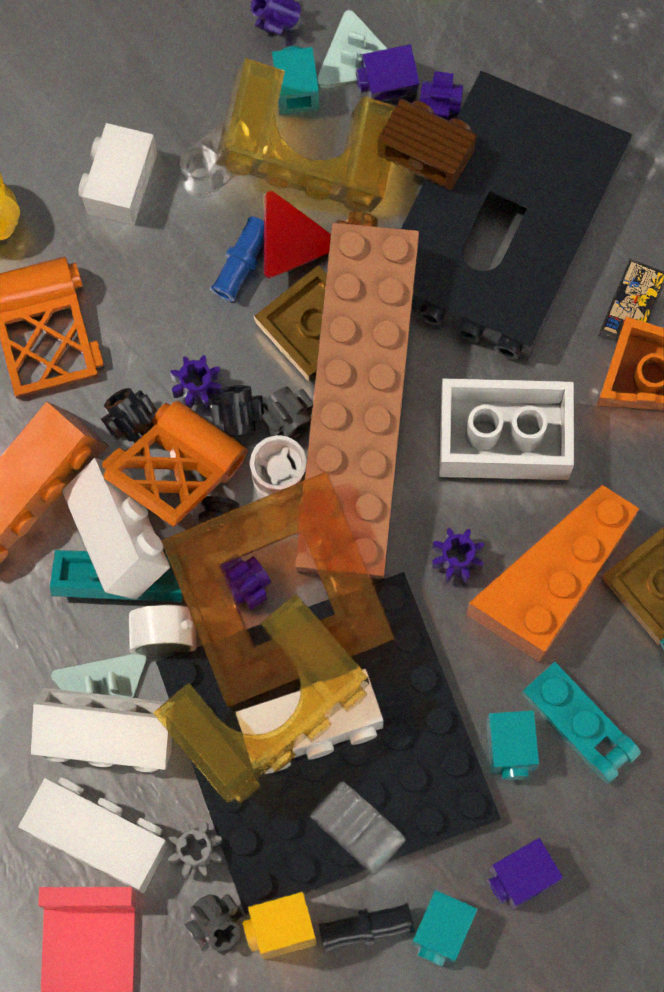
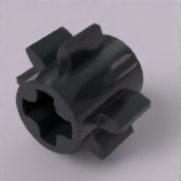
M234 385L220 389V399H213V404H211L213 425L223 424L224 432L228 435H243L255 431V421L263 420L264 407L262 395L252 396L251 386Z
M131 388L122 389L109 397L104 404L109 414L102 417L101 421L117 440L123 436L127 441L138 440L154 426L150 415L157 412V409L148 395H144L142 390L134 394Z

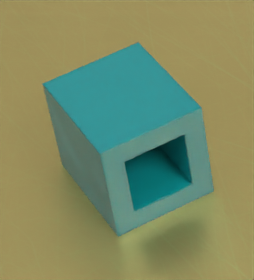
M289 46L281 51L272 52L279 115L319 110V89L313 47Z
M534 710L489 713L486 726L491 774L502 773V780L529 778V771H536L539 765Z
M435 890L412 942V945L420 948L417 956L440 967L443 966L445 960L454 963L477 912V908Z

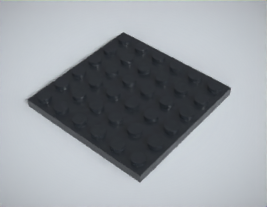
M404 572L198 646L195 651L182 652L156 662L169 701L175 703V718L216 834L222 838L220 845L246 917L250 915L248 907L303 892L304 895L501 820ZM366 669L383 718V728L376 730L377 737L356 745H352L350 739L334 744L333 752L319 758L308 759L307 754L289 759L291 765L277 772L265 774L263 768L254 771L236 715L237 711Z

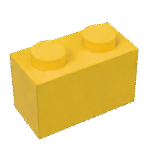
M303 892L248 907L251 919L242 921L247 942L252 952L260 951L264 960L317 945Z

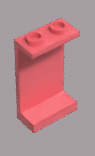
M39 887L38 906L44 909L41 992H134L136 891L132 887Z

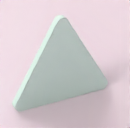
M351 10L344 12L318 74L317 82L319 88L357 83L355 69L361 68L362 55L387 49Z
M130 654L57 669L52 672L51 678L61 690L134 698L147 662V657Z

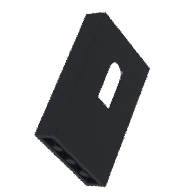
M480 71L456 118L468 124L472 132L477 134L473 154L452 190L440 187L437 183H432L430 179L425 180L401 227L404 230L419 231L412 311L417 312L418 316L429 324L440 325L442 323L455 329L458 335L468 341L479 342L481 340L490 344L504 357L510 359H518L519 357L528 361L625 159L633 134L489 73ZM490 192L527 208L501 263L494 269L479 271L471 268L464 261L462 247Z

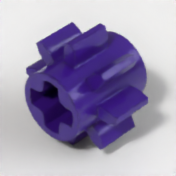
M252 0L251 12L254 16L258 17L255 27L280 36L283 29L290 30L297 24L301 14V6L294 0Z
M434 71L433 81L422 80L420 101L429 105L435 115L449 120V115L458 116L461 110L463 85L453 84L454 73Z
M202 355L200 360L191 361L186 356L183 357L184 365L180 371L171 370L170 372L172 380L180 383L171 389L173 397L180 398L184 396L186 406L192 408L194 404H203L207 409L210 408V398L213 394L220 395L219 390L222 389L219 383L213 382L221 377L220 368L213 367L209 369L205 355ZM197 378L203 385L196 387L190 380Z
M448 528L444 543L440 541L433 542L432 549L441 554V556L436 557L432 561V569L442 567L446 572L445 582L447 583L452 579V576L461 577L465 583H468L471 568L482 571L484 562L474 556L483 551L484 543L478 542L474 544L470 539V529H467L463 535H454L452 529ZM457 549L459 554H466L465 561L459 563L456 557L450 558L451 550Z
M237 553L220 565L225 575L217 580V583L235 608L245 602L248 608L252 610L268 599L267 593L263 588L272 582L254 556L243 561Z

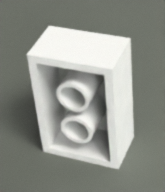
M482 379L442 380L439 477L569 480L574 466V382Z

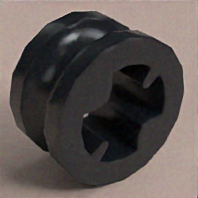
M206 496L201 501V505L205 507L204 512L199 513L198 520L201 523L219 528L236 527L237 519L233 514L238 512L240 504L237 501L220 496Z

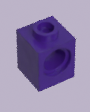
M411 44L365 53L362 55L361 68L355 69L359 92H367L369 104L417 95L420 82Z
M539 837L493 864L489 869L493 877L487 881L499 903L503 904L508 901L513 910L559 883L563 876Z

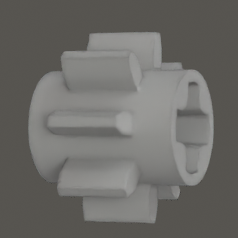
M184 822L183 830L185 833L180 838L173 836L168 838L169 842L177 848V853L172 854L168 861L171 864L183 861L185 865L182 869V875L185 878L191 874L192 869H199L206 878L208 877L206 866L211 861L215 863H222L223 861L218 854L214 853L213 848L220 845L222 838L221 836H215L210 839L207 837L209 831L207 822L201 824L199 831L191 830L190 826ZM194 839L200 845L207 844V847L201 850L203 858L197 861L191 855L184 856V853L190 850L188 842Z

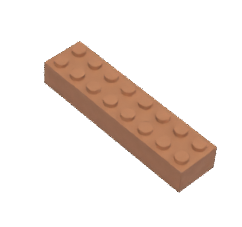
M332 223L295 566L297 572L379 581L384 579L419 231Z

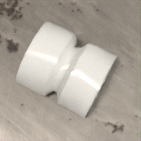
M276 435L262 440L251 453L250 469L255 492L262 501L271 506L283 507L291 505L303 496L307 460L305 452L298 442L286 436Z

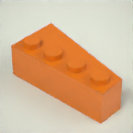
M626 316L596 406L664 410V328Z
M47 401L0 456V564L7 557L10 547L21 536L26 534L45 511L63 494L62 490L94 458H98L109 447L103 439L73 413Z
M601 485L468 604L466 615L540 663L626 534L640 508L604 485Z

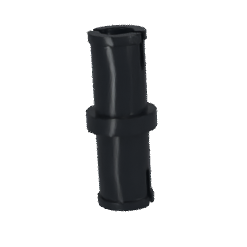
M408 903L368 913L366 908L358 910V915L319 923L321 941L325 952L364 942L367 947L375 945V940L406 932H415Z

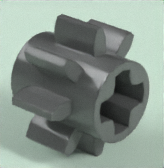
M283 387L271 394L263 403V407L267 411L262 415L264 419L263 424L272 436H279L283 433L286 437L295 439L311 427L310 414H312L313 402L304 389L294 394L289 387Z
M208 894L197 900L190 908L193 920L187 922L185 927L201 951L204 952L209 947L217 951L226 950L232 947L241 937L239 925L243 924L242 921H245L246 918L229 894L223 896L222 899L216 895Z

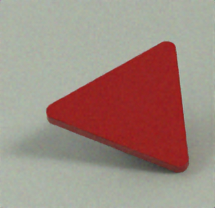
M268 191L265 194V277L269 279L329 254L331 233L274 191Z

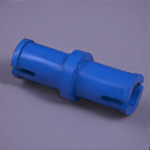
M253 216L248 217L247 223L234 247H229L226 251L225 257L227 260L214 285L210 288L220 298L234 302L249 271H254L258 265L256 258L264 245L263 220Z

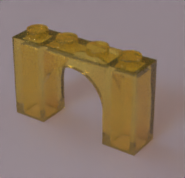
M245 58L235 74L215 164L225 167L229 173L234 175H251L264 179L266 183L276 188L290 187L303 191L308 197L315 200L329 199L342 203L347 209L354 212H372L384 199L391 162L377 155L378 138L396 106L363 96L351 112L343 153L329 160L309 159L293 151L285 143L277 127L276 110L285 70Z
M297 594L261 622L265 633L292 663L300 676L301 693L298 705L291 717L283 725L273 731L256 735L232 730L219 720L189 683L153 712L227 803H230L234 798L239 803L248 798L261 785L257 781L260 776L270 768L277 772L285 767L296 756L293 749L306 738L310 742L315 741L331 727L332 723L328 720L342 707L346 712L352 710L368 695L364 690L370 685L366 674Z

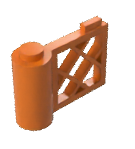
M66 256L0 273V341L16 399L98 377L96 368L104 367L98 341L89 343L80 310L76 288L83 287L77 263L68 264ZM71 308L74 323L66 336L46 326L54 312ZM44 315L40 322L33 319L34 317ZM24 320L36 327L25 347H22L10 340L6 327L7 324ZM42 331L62 342L50 362L31 352ZM76 332L78 333L81 345L72 341ZM70 346L84 355L87 369L68 373L56 365L66 348ZM12 348L21 352L16 361ZM27 356L47 367L38 382L22 386L18 371ZM53 371L60 374V376L49 378Z
M179 400L171 405L164 403L152 420V424L155 425L127 451L117 448L102 464V467L106 469L103 478L173 527L221 482H228L241 467L248 453L246 446ZM156 442L169 451L171 457H151L149 447ZM126 468L144 469L146 480H133L122 471ZM154 469L174 470L176 481L156 480ZM183 470H196L207 479L204 482L186 481ZM159 493H179L181 504L174 509L160 499Z

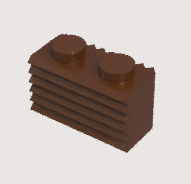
M401 98L379 135L377 155L380 158H385L388 162L400 165L403 169L415 172L418 176L430 179L432 183H437L440 187L452 190L475 150L477 134L473 133L471 127L462 120L453 118L448 121L435 115L433 109L421 101L410 103Z

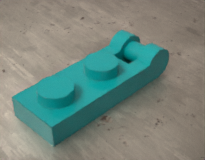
M556 662L552 663L522 691L521 694L605 783L609 784L619 775L617 770L626 761L632 763L641 755L638 746L617 728ZM604 739L613 747L605 757L595 749Z

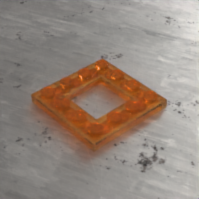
M328 472L318 474L161 540L227 707L251 699L396 639ZM302 532L335 614L254 647L222 565Z

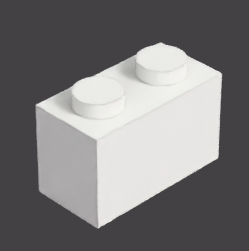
M108 123L105 124L102 136H96L92 145L91 160L93 164L90 173L83 174L79 185L78 194L83 200L87 214L130 225L135 224L157 156L153 134Z

